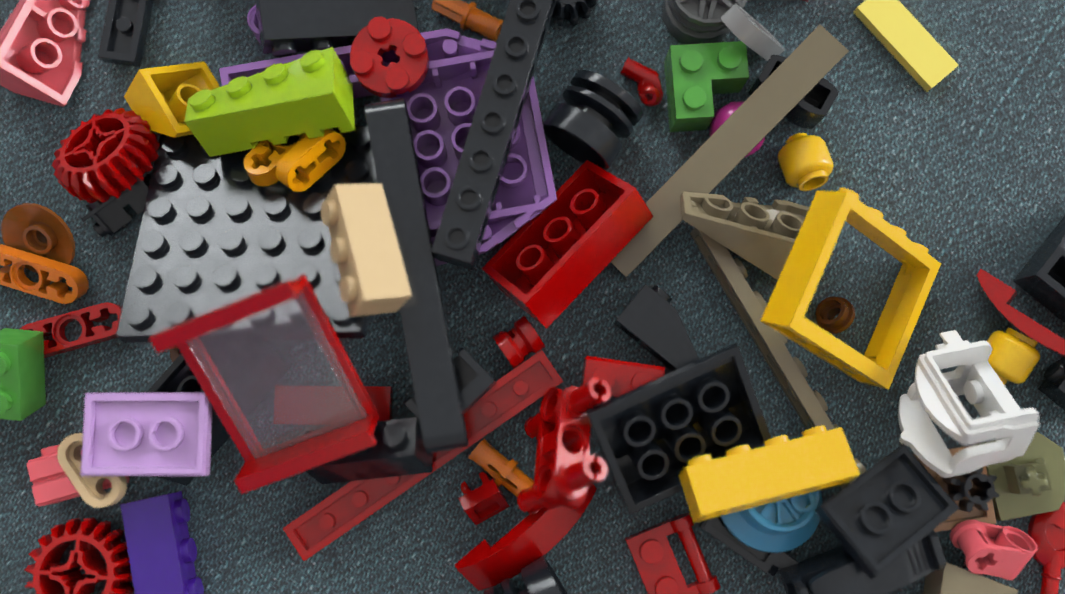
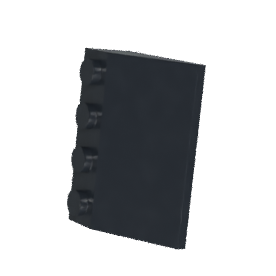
M736 343L586 411L613 483L630 515L682 491L683 488L679 475L688 466V460L707 454L711 455L712 460L727 456L726 451L734 447L749 445L751 450L765 447L764 442L771 439L739 345Z

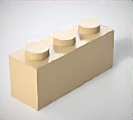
M382 183L335 184L326 200L322 202L321 218L323 224L329 228L331 236L330 255L332 261L338 265L341 277L339 285L342 300L347 302L350 317L397 312L412 294Z

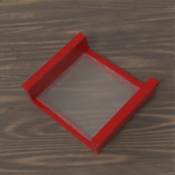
M305 274L292 281L289 279L153 334L149 338L157 353L175 346L182 353L245 461L234 479L241 494L372 447L377 442L373 433L380 416Z

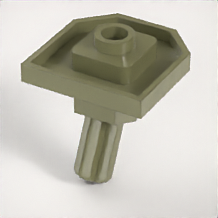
M1039 432L1035 433L1023 456L986 466L988 474L997 476L993 483L995 485V492L999 494V497H993L992 500L995 517L998 521L1059 510L1065 500V456L1063 448ZM996 439L980 442L977 445L996 442Z

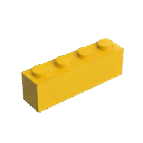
M825 425L817 426L803 431V437L789 440L787 435H781L765 441V447L751 450L749 445H741L726 451L727 456L712 460L711 455L707 454L688 460V466L680 473L679 479L693 523L839 486L856 478L860 473L842 427L827 431Z

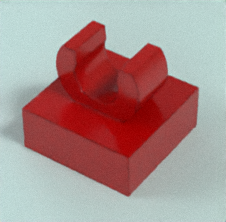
M484 472L479 473L482 485L472 491L466 482L461 483V491L464 495L458 498L464 512L475 525L510 507L493 479L490 480Z

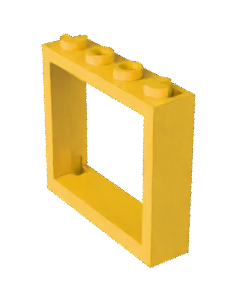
M840 188L839 191L817 190L760 321L854 380L889 390L941 263L928 254L929 249L907 238L905 230L885 221L883 213L863 204L859 200V195L854 191L846 188ZM845 221L902 263L864 355L804 317Z

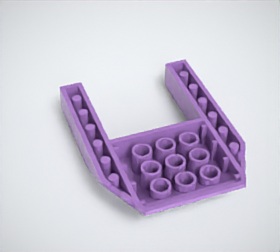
M447 28L420 33L426 41L430 63L428 73L422 84L410 93L407 91L403 94H397L395 98L381 97V102L399 98L405 99L432 245L435 241L497 42L483 38L480 41L462 36L460 32ZM352 45L334 48L353 84V99L374 95L361 85L350 65ZM394 50L384 52L381 55L384 60L383 66L388 67L391 62L398 63L400 60ZM306 53L219 68L221 84L224 86L237 77H249L258 74L273 64H286L300 59ZM534 76L479 254L489 252L557 201ZM435 259L436 266L446 264V262Z

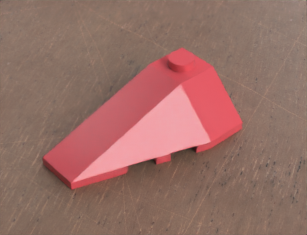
M20 0L0 30V85L19 95L62 107L66 106L82 75L83 63L80 62L82 43L86 40L87 30L84 29L86 8L89 7L90 0Z

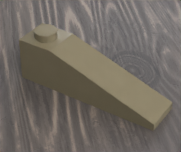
M682 191L680 196L682 220L773 278L779 279L810 207L786 200H774L772 205H761L753 197H745L742 203L731 202L724 195ZM832 250V253H831V255H830V257H829L828 262L830 261L831 257L833 256V250Z

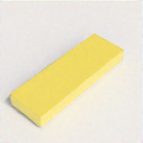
M865 0L854 10L853 13L926 92L959 66L899 0Z

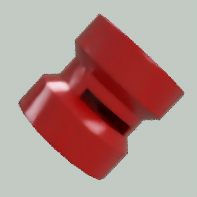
M525 316L516 320L509 332L500 331L492 337L513 368L522 364L524 357L529 353H537L545 348L543 341Z

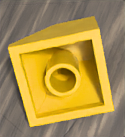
M205 61L138 70L124 98L131 110L140 115L143 121L146 120L151 131L176 138L193 134L184 122L188 98L198 91L205 89L213 90L220 87Z

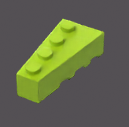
M333 47L322 51L313 50L303 55L300 59L286 64H273L263 72L249 77H237L227 85L216 89L198 91L188 98L184 122L209 157L251 150L256 147L259 141L268 140L273 145L284 144L288 142L291 135L306 133L309 139L322 137L325 133L324 129L338 127L341 133L355 131L353 84Z

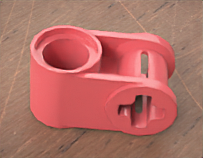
M966 520L957 524L949 534L952 544L956 548L961 549L965 555V565L974 574H985L1006 580H1014L1037 551L1035 541L1022 530L1012 526H1000L978 520Z

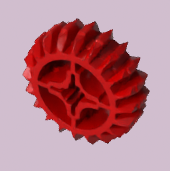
M119 108L113 112L107 109L102 115L99 116L95 113L90 120L86 122L81 121V125L77 129L70 130V136L60 141L62 148L54 153L56 159L53 161L52 167L55 169L54 176L58 179V182L73 197H77L80 201L86 200L90 204L97 200L105 203L110 196L118 199L121 192L126 189L132 191L133 184L137 181H144L143 174L153 169L151 162L159 157L156 151L160 145L156 140L157 136L150 130L148 122L146 120L143 121L141 116L137 115L133 110L125 111L123 108Z
M88 517L83 521L75 518L68 520L66 525L59 524L51 529V534L43 535L38 539L41 548L33 549L29 553L36 563L28 565L24 569L29 574H33V580L27 582L24 587L28 589L35 588L36 594L94 593L96 583L107 580L102 594H132L134 587L127 582L133 580L127 553V543H121L120 541L124 530L119 528L111 532L112 522L105 520L98 524L95 517ZM76 540L75 550L70 551L69 560L60 564L59 562L65 549ZM100 552H101V554L103 555V557H104L106 563L102 560V558H101V556H100ZM82 566L80 570L84 569L85 574H90L92 576L83 578L85 574L81 575L80 570L73 568Z

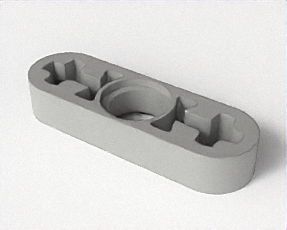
M737 3L720 17L740 41L766 61L769 60L771 55H780L785 51L777 39Z

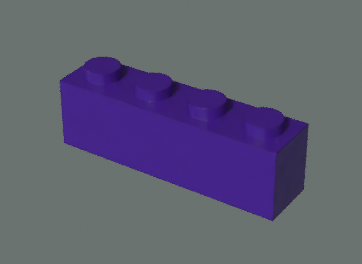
M182 491L120 504L135 594H204L202 580L196 576L194 561L197 558V547L194 539L189 536L187 524L190 520V507L188 501L185 498L183 499Z

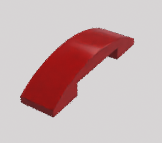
M980 269L976 276L989 300L999 313L1025 336L1036 341L1046 349L1065 357V340L1010 306L1009 304L1017 295V291L983 269Z
M594 484L588 486L586 497L577 509L563 506L556 509L544 507L534 514H529L493 546L484 539L455 564L456 569L478 591L500 584L505 578L510 579L521 572L523 567L548 553L571 530L588 507L597 488Z

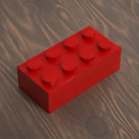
M586 160L556 191L557 201L522 226L482 268L503 294L546 329L653 218L652 213L635 187L589 160Z

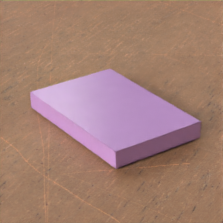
M85 393L80 476L210 475L212 404L205 393Z

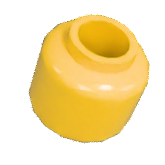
M806 133L792 135L786 140V144L778 153V163L786 183L793 188H799L801 191H811L823 186L828 181V176L832 173L834 166L825 141L819 136L807 135Z
M1009 327L1005 332L1000 330L992 332L987 339L992 347L988 362L1004 386L1007 381L1014 384L1024 383L1040 360V353L1035 349L1038 343Z

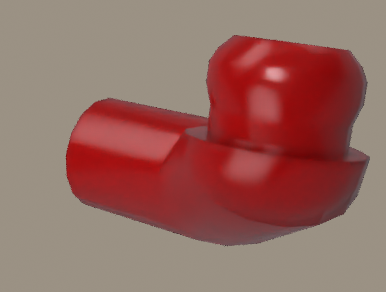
M628 58L620 74L637 83L640 100L645 106L652 107L658 105L663 98L659 74Z

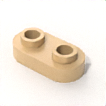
M74 433L67 436L59 445L57 452L58 462L84 502L95 508L107 507L118 503L124 497L127 490L126 477L80 476L83 433ZM105 479H108L112 484L109 493L105 492L102 487Z

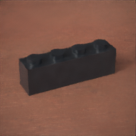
M257 0L256 4L262 54L272 53L275 57L292 56L296 52L320 51L330 47L337 48L352 45L356 35L368 25L369 21L380 16L386 19L394 18L406 21L418 30L414 0Z

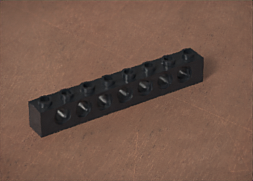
M510 0L431 250L436 260L474 270L557 0Z

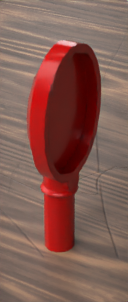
M1065 502L1062 503L1059 510L1032 515L1029 522L1028 535L1037 545V551L1033 558L1043 566L1040 594H1058L1059 582L1062 580L1060 577L1061 569L1065 568Z

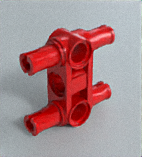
M592 377L588 382L579 387L570 386L564 390L551 387L542 399L540 412L526 420L524 425L526 434L530 438L536 437L538 441L533 486L520 491L517 497V504L521 511H529V514H534L544 507L556 509L560 506L577 509L586 497L588 486L602 481L606 477L607 466L605 461L599 456L594 458V455H589L591 423L586 411L602 402H606L610 398L611 388L606 380Z

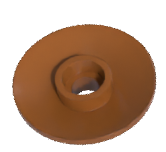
M23 203L11 208L4 215L1 223V234L5 245L70 265L75 256V241L67 224L55 212L39 204ZM25 265V268L37 273L32 266Z

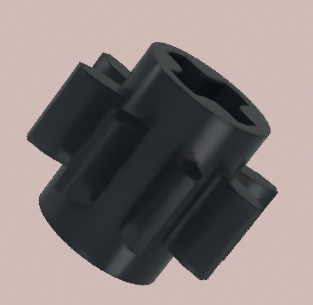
M982 467L971 473L948 478L943 477V481L947 483L949 491L947 494L953 501L960 500L958 504L959 510L970 513L973 506L977 510L988 511L987 503L993 497H999V494L995 492V485L993 483L997 476L982 474Z

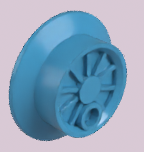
M819 490L720 517L732 535L746 546L767 553L786 552L802 545L815 532L820 521V517L815 510L823 504L822 493Z

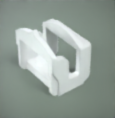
M956 330L940 333L939 335L944 343L935 345L936 350L928 351L926 354L919 356L915 367V381L909 387L907 394L900 396L898 402V421L902 432L899 438L900 443L910 447L925 465L944 478L971 473L987 465L1006 462L1023 456L1040 425L1038 422L1040 416L1034 408L1022 410L1019 408L988 362L992 352V347L988 341L969 343L968 340L963 341ZM957 366V368L951 372L941 373L940 369ZM965 394L967 401L974 405L982 418L971 420L957 396ZM932 421L945 433L963 445L996 439V442L968 447L952 456Z

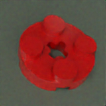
M381 16L371 19L368 25L356 35L350 50V65L359 82L368 92L378 97L395 98L397 94H403L407 91L410 93L422 84L428 73L430 63L424 37L413 25L400 19H386ZM390 50L396 51V56L400 59L399 62H391L388 67L383 66L384 60L381 55Z

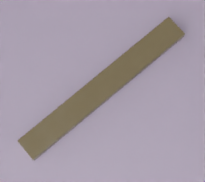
M820 24L645 203L653 218L616 255L611 263L627 277L683 221L680 206L682 191L709 194L849 50Z

